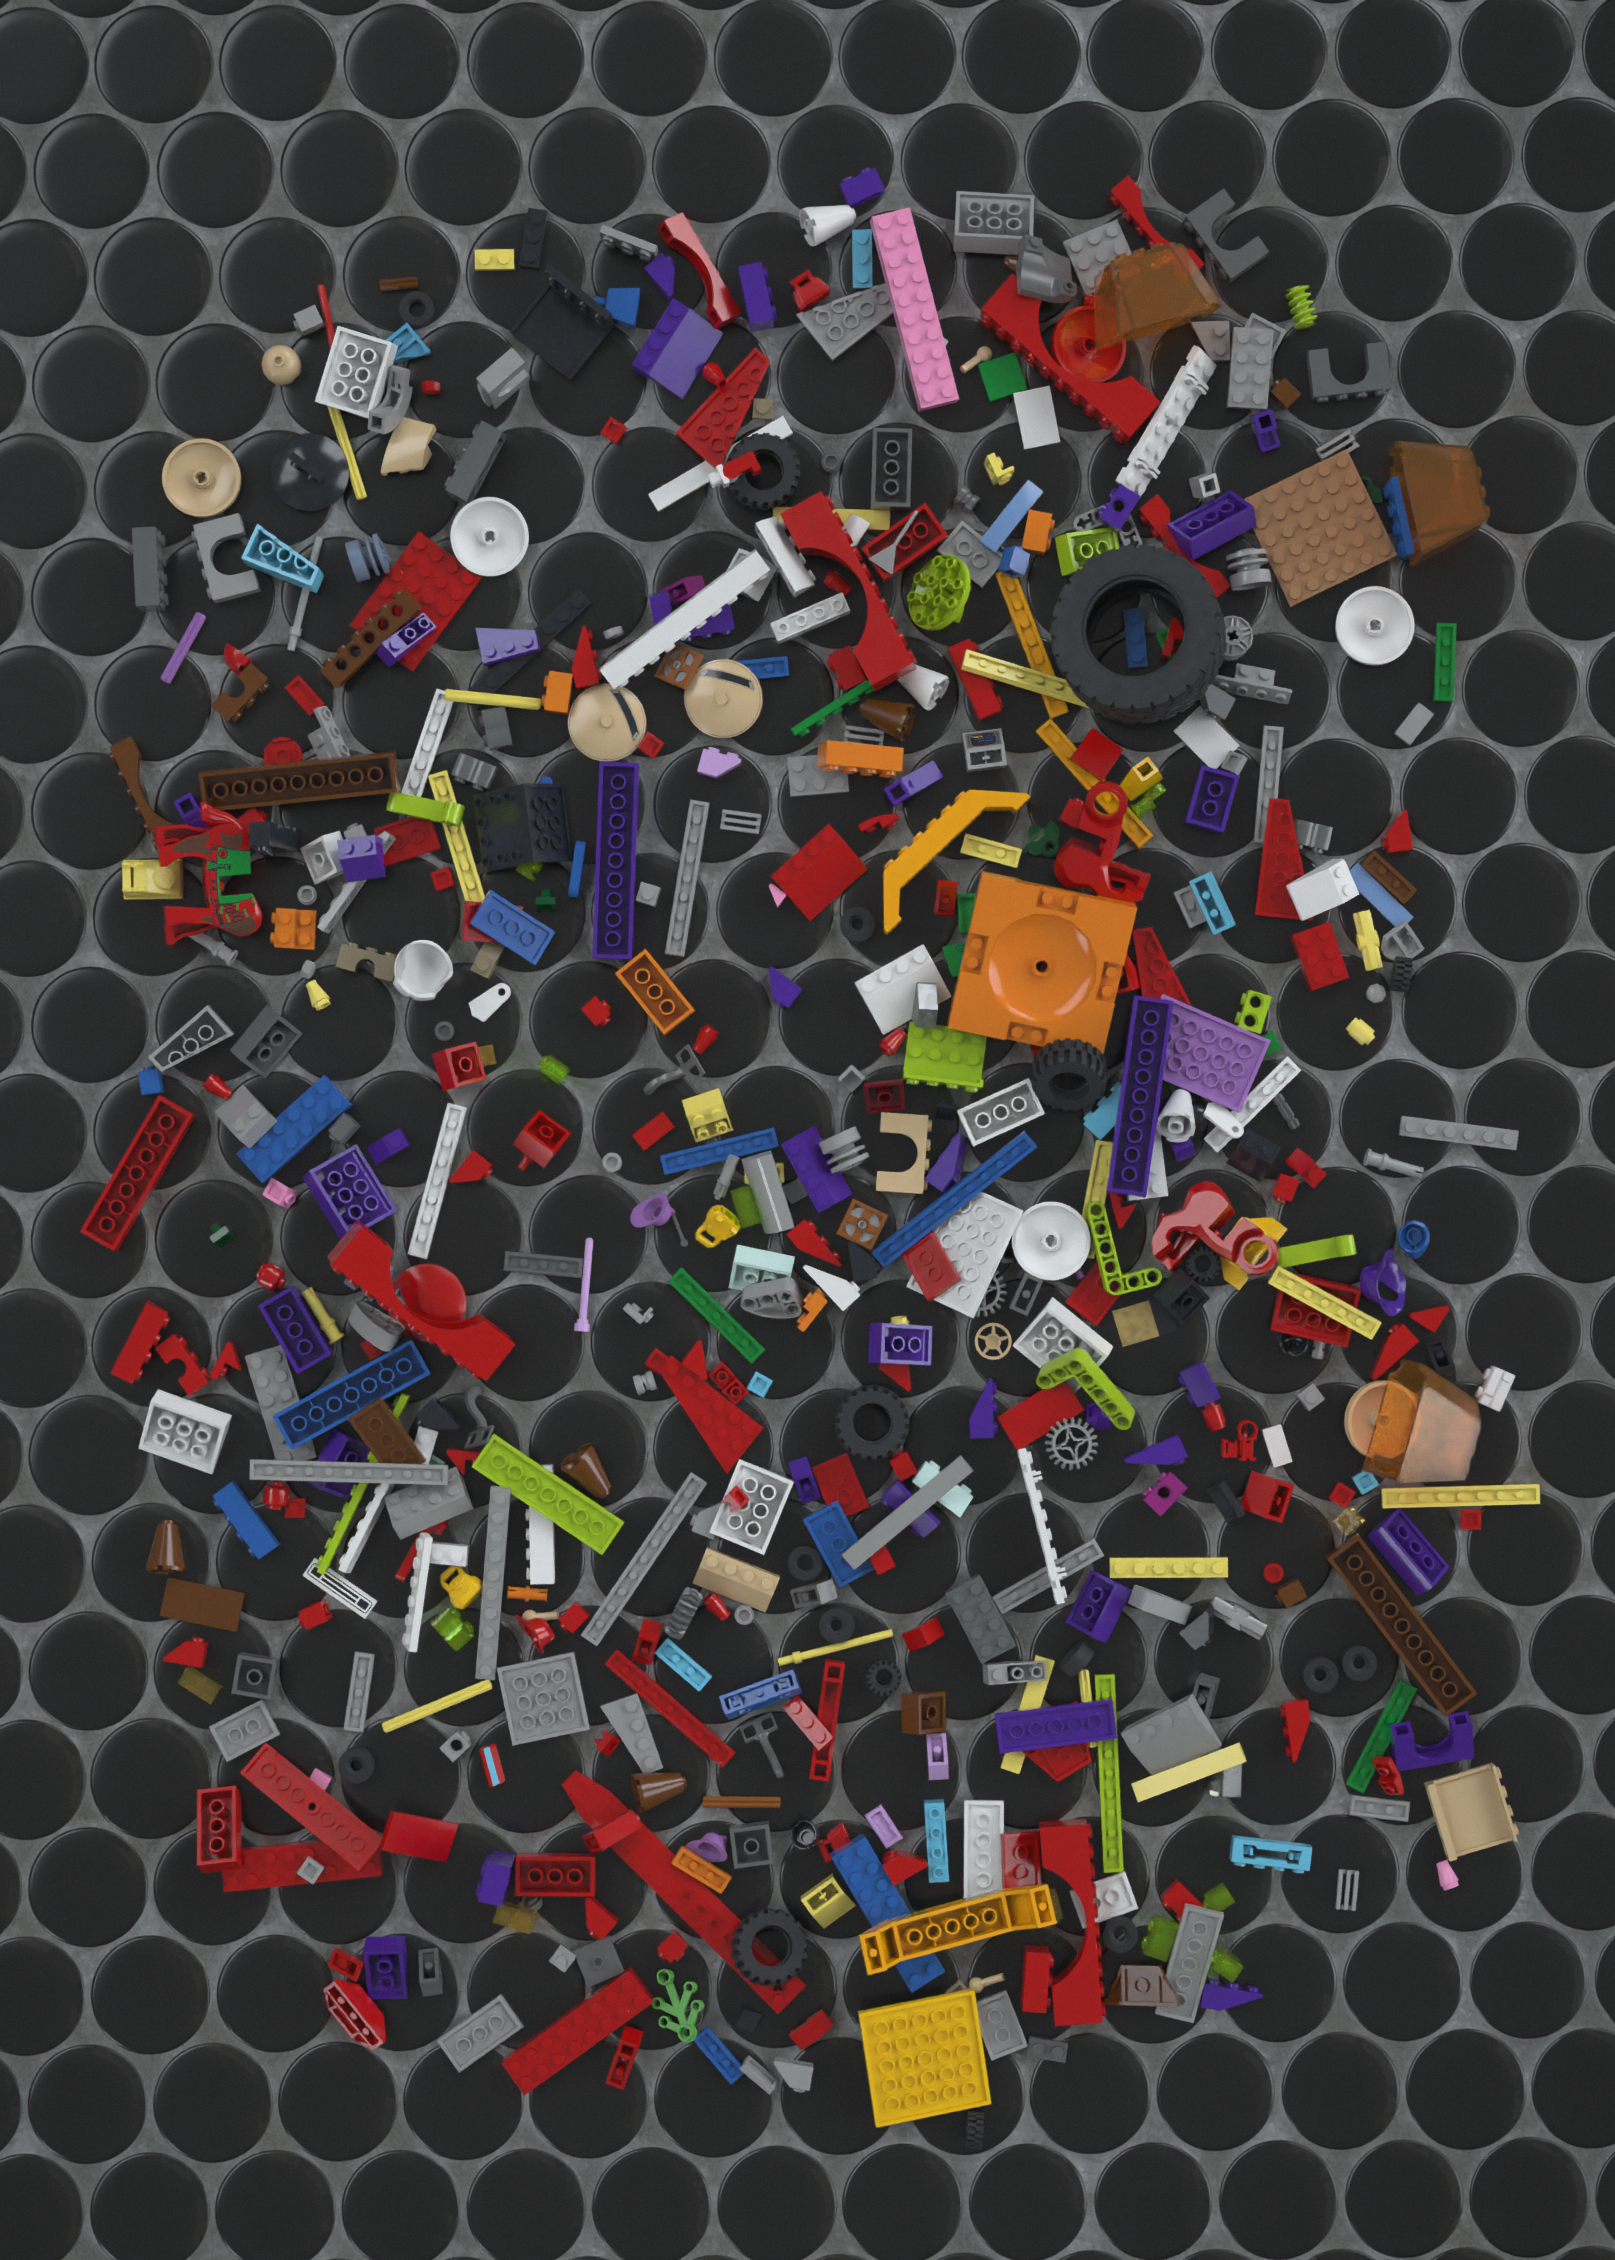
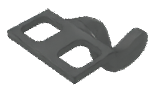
M689 1044L675 1055L680 1063L678 1069L651 1080L643 1089L646 1095L653 1094L660 1085L683 1076H687L690 1083L694 1084L705 1074ZM687 1049L690 1059L684 1063L681 1054ZM696 1065L700 1074L693 1079L690 1070Z
M477 1384L469 1386L465 1393L467 1409L477 1421V1430L469 1433L464 1447L465 1450L489 1443L495 1427L493 1425L487 1426L486 1419L476 1407L475 1399L481 1393V1387ZM489 1431L487 1438L482 1440L484 1433ZM474 1435H476L475 1441L472 1444H469L471 1438Z
M772 1712L740 1726L739 1728L745 1743L758 1740L772 1765L778 1779L784 1777L781 1765L768 1740V1734L778 1730ZM772 1718L774 1726L764 1730L761 1724L762 1721ZM754 1726L756 1734L746 1738L744 1729Z

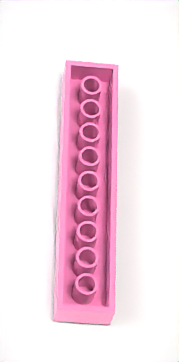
M910 207L873 216L870 220V225L918 411L956 403L959 397Z

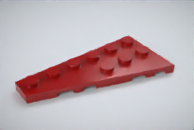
M756 347L726 378L728 381L727 386L723 389L717 388L676 432L678 437L715 470L716 466L720 464L723 466L770 364V360Z
M1269 798L1255 915L1301 920L1286 885L1304 875L1290 802L1288 799ZM1313 917L1306 919L1308 921H1314Z
M1152 927L1132 930L1142 997L1160 999L1161 995L1164 994L1191 1006Z
M670 1355L659 1369V1372L726 1474H728L763 1427Z

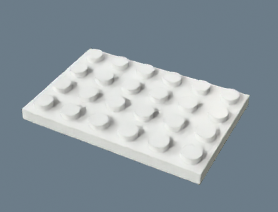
M980 1192L936 1226L932 1231L935 1232L961 1281L933 1300L974 1318L1023 1210ZM912 1274L906 1287L923 1294Z

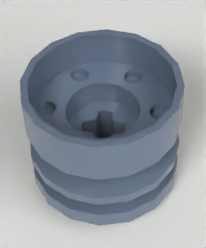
M377 533L372 534L373 544H371L368 536L365 537L364 547L361 546L357 539L345 543L358 583L370 579V569H373L377 576H381L379 566H382L385 574L390 573L387 551Z

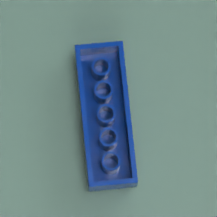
M324 1075L275 1118L277 1122L250 1149L245 1145L236 1154L262 1183H266L352 1106V1103Z

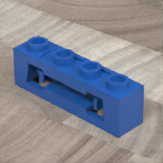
M790 1670L719 1696L724 1714L730 1720L803 1692L794 1670Z

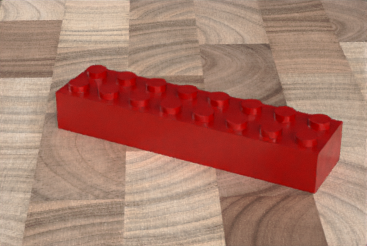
M158 1096L80 1230L81 1233L113 1251L119 1250L197 1115L164 1096Z
M320 1839L241 1847V1869L222 1871L224 1892L308 1884L310 1882L297 1874L308 1856L325 1867L314 1883L381 1876L384 1872L382 1852L379 1849L361 1872H359Z
M630 1966L625 1972L616 1976L504 2057L501 2064L521 2092L526 2095L652 2004L654 1998Z

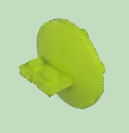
M949 554L936 556L920 572L914 575V582L907 596L909 613L913 622L928 631L940 630L951 622L960 623L964 606L972 587L970 586L969 569L964 561Z

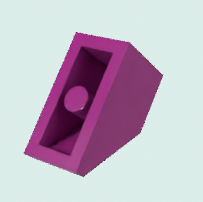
M702 575L686 577L660 590V592H669L672 608L684 604L705 588Z

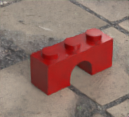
M173 1334L155 1347V1349L166 1364L174 1359H181L186 1364V1373L178 1381L190 1396L211 1382L209 1379L210 1374L205 1367H200L197 1362L199 1361L197 1355L193 1351L190 1352L186 1347L188 1343L182 1335Z

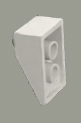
M1331 859L1286 885L1301 921L1341 905L1359 895L1344 859Z
M808 1265L803 1267L842 1311L860 1296L858 1293L860 1288L853 1281L849 1283L843 1278Z

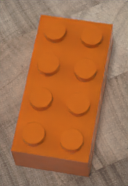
M827 740L818 744L817 768H822L823 772L841 770L842 774L860 772L862 776L879 774V777L891 778V776H896L897 773L902 772L904 748Z
M646 949L615 973L664 1035L695 1012Z

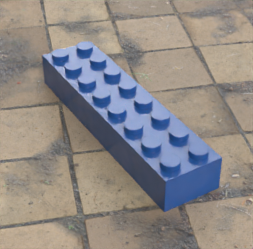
M410 1340L274 1414L273 1418L288 1446L293 1450L348 1420L350 1416L380 1396L384 1400L431 1373L413 1340Z
M863 1834L858 1835L850 1840L849 1843L829 1854L871 1927L887 1919L910 1913ZM935 1953L895 1964L896 1969L911 1992L916 1991L945 1972Z

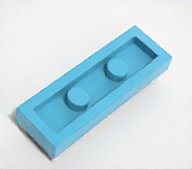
M872 229L852 230L853 290H865L872 287Z
M668 1637L655 1651L658 1657L698 1691L712 1677L711 1674Z

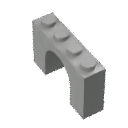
M513 348L508 350L476 378L481 399L488 407L492 405L496 409L530 380L529 374L524 369L526 367L524 360Z
M239 513L193 525L192 537L194 543L198 542L199 550L196 551L199 561H203L204 569L201 570L204 580H208L209 587L206 590L209 599H213L215 603H220L261 592L257 574L254 570L235 575H224L219 573L213 564V554L219 544L246 535L242 517Z

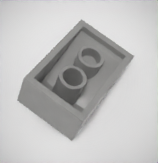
M243 1084L215 1111L228 1129L249 1149L277 1122L274 1116Z

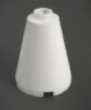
M849 205L803 208L800 210L799 218L801 228H805L807 232L804 235L806 241L811 247L817 246L854 223V219H856L854 209L850 208Z
M914 664L917 668L916 670L897 680L928 711L936 706L937 703L934 701L938 697H943L949 685V680H947L949 678L946 675Z
M1182 1089L1175 1090L1157 1118L1156 1129L1160 1136L1167 1137L1166 1140L1179 1143L1185 1142L1190 1136H1193L1196 1128L1191 1095Z

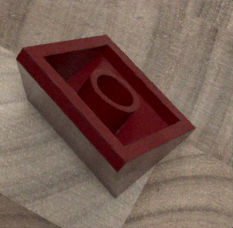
M903 1079L863 1083L867 1114L906 1110Z

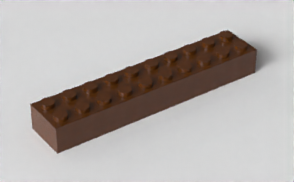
M396 751L217 769L198 773L202 802H206L219 810L385 794L401 790Z
M1355 1533L1324 1556L1442 1715L1447 1717L1448 1714L1454 1712L1477 1694L1358 1534Z

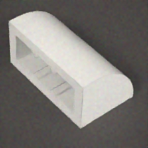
M851 513L842 527V530L846 529L853 541L851 547L858 545L870 527V523Z

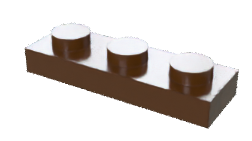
M1375 851L1361 864L1378 883L1403 905L1417 891L1411 883Z

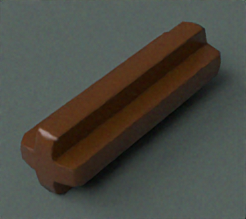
M417 277L381 279L379 285L381 291L418 288Z

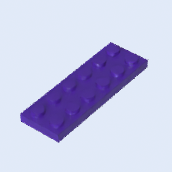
M1112 1699L995 1713L1000 1754L1117 1739Z

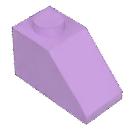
M946 1733L926 1734L929 1780L949 1779Z

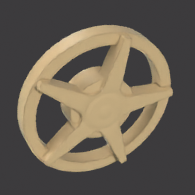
M985 1324L976 1333L975 1346L979 1354L984 1358L990 1360L1000 1359L1011 1348V1335L1001 1324ZM992 1326L991 1334L987 1337L979 1335L983 1329ZM995 1326L1002 1328L1007 1336L999 1337L995 1334ZM978 1337L985 1340L987 1345L983 1352L978 1346ZM1008 1338L1007 1349L1002 1353L999 1346L1001 1341ZM989 1349H996L1001 1355L992 1357L985 1355V1353Z

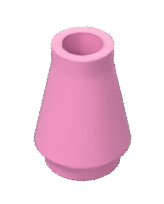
M1444 1860L1436 1863L1440 1887L1442 1886L1445 1891L1459 1886L1457 1882L1459 1879L1448 1861Z

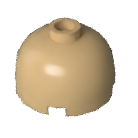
M272 346L263 356V373L268 380L276 385L290 384L300 374V358L295 350L288 346Z

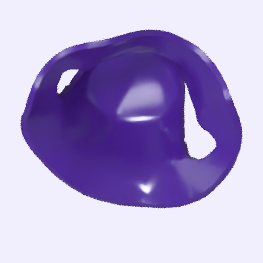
M1393 1249L1385 1252L1382 1261L1363 1268L1360 1274V1289L1363 1296L1381 1305L1389 1316H1395L1402 1311L1406 1290V1278L1395 1262ZM1378 1281L1394 1290L1398 1294V1299L1391 1301L1380 1297Z

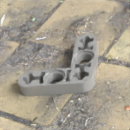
M1120 503L1113 504V509H1115V505L1117 504L1119 507H1121L1122 505ZM1102 506L1077 516L1073 523L1075 531L1094 530L1105 525L1095 519V514L1100 511ZM1130 514L1125 522L1130 523L1131 530L1129 532L1120 530L1118 534L1123 546L1130 545V539L1128 537L1125 540L1124 537L1134 533L1135 536L1131 538L1134 543H1138L1136 547H1139V545H1142V540ZM1091 515L1092 522L1095 525L1091 526V522L1085 525V529L1077 526L1080 519L1083 522L1088 521V516Z

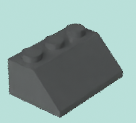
M267 1005L230 1051L266 1079L303 1033Z

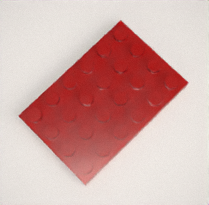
M418 531L390 569V573L385 576L352 621L350 627L361 632L365 628L364 623L371 617L375 618L379 614L378 610L387 603L389 605L393 601L392 596L396 592L408 590L424 607L408 623L424 612L436 626L429 635L398 661L414 672L476 588L482 577L465 568L457 558ZM397 605L394 612L397 616H401L403 610L401 606ZM382 619L380 623L382 629L386 630L389 624L386 619ZM371 632L367 634L366 638L373 642L375 639L374 634Z

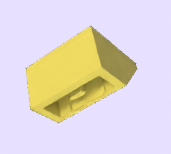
M719 1088L682 1100L695 1142L733 1131Z
M833 1873L801 1896V1901L823 1928H826L856 1906Z

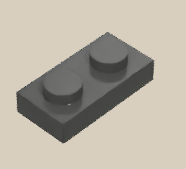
M1029 2036L1026 2057L1065 2063L1068 2042Z

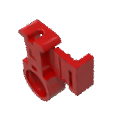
M1250 1420L1239 1422L1235 1442L1221 1439V1457H1237L1241 1461H1255L1253 1442L1257 1440L1258 1428L1256 1424ZM1248 1423H1251L1254 1428L1250 1436H1248L1247 1432ZM1242 1426H1243V1434H1244V1436H1243L1242 1433H1241V1427H1242Z

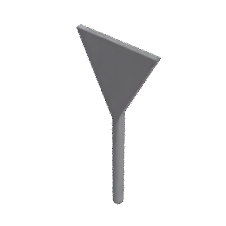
M914 511L891 546L868 559L893 575L896 546L918 514V511Z

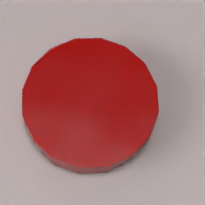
M279 737L269 742L264 750L263 759L265 764L303 761V753L301 747L294 740L288 737Z

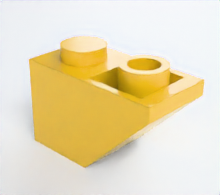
M1146 757L1131 768L1120 786L1126 792L1129 800L1132 801L1163 778L1151 759Z

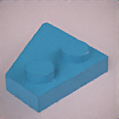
M408 323L404 324L386 339V341L398 346L393 363L431 354L429 348Z

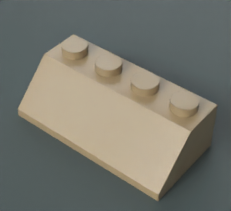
M707 1546L693 1584L766 1612L780 1576Z

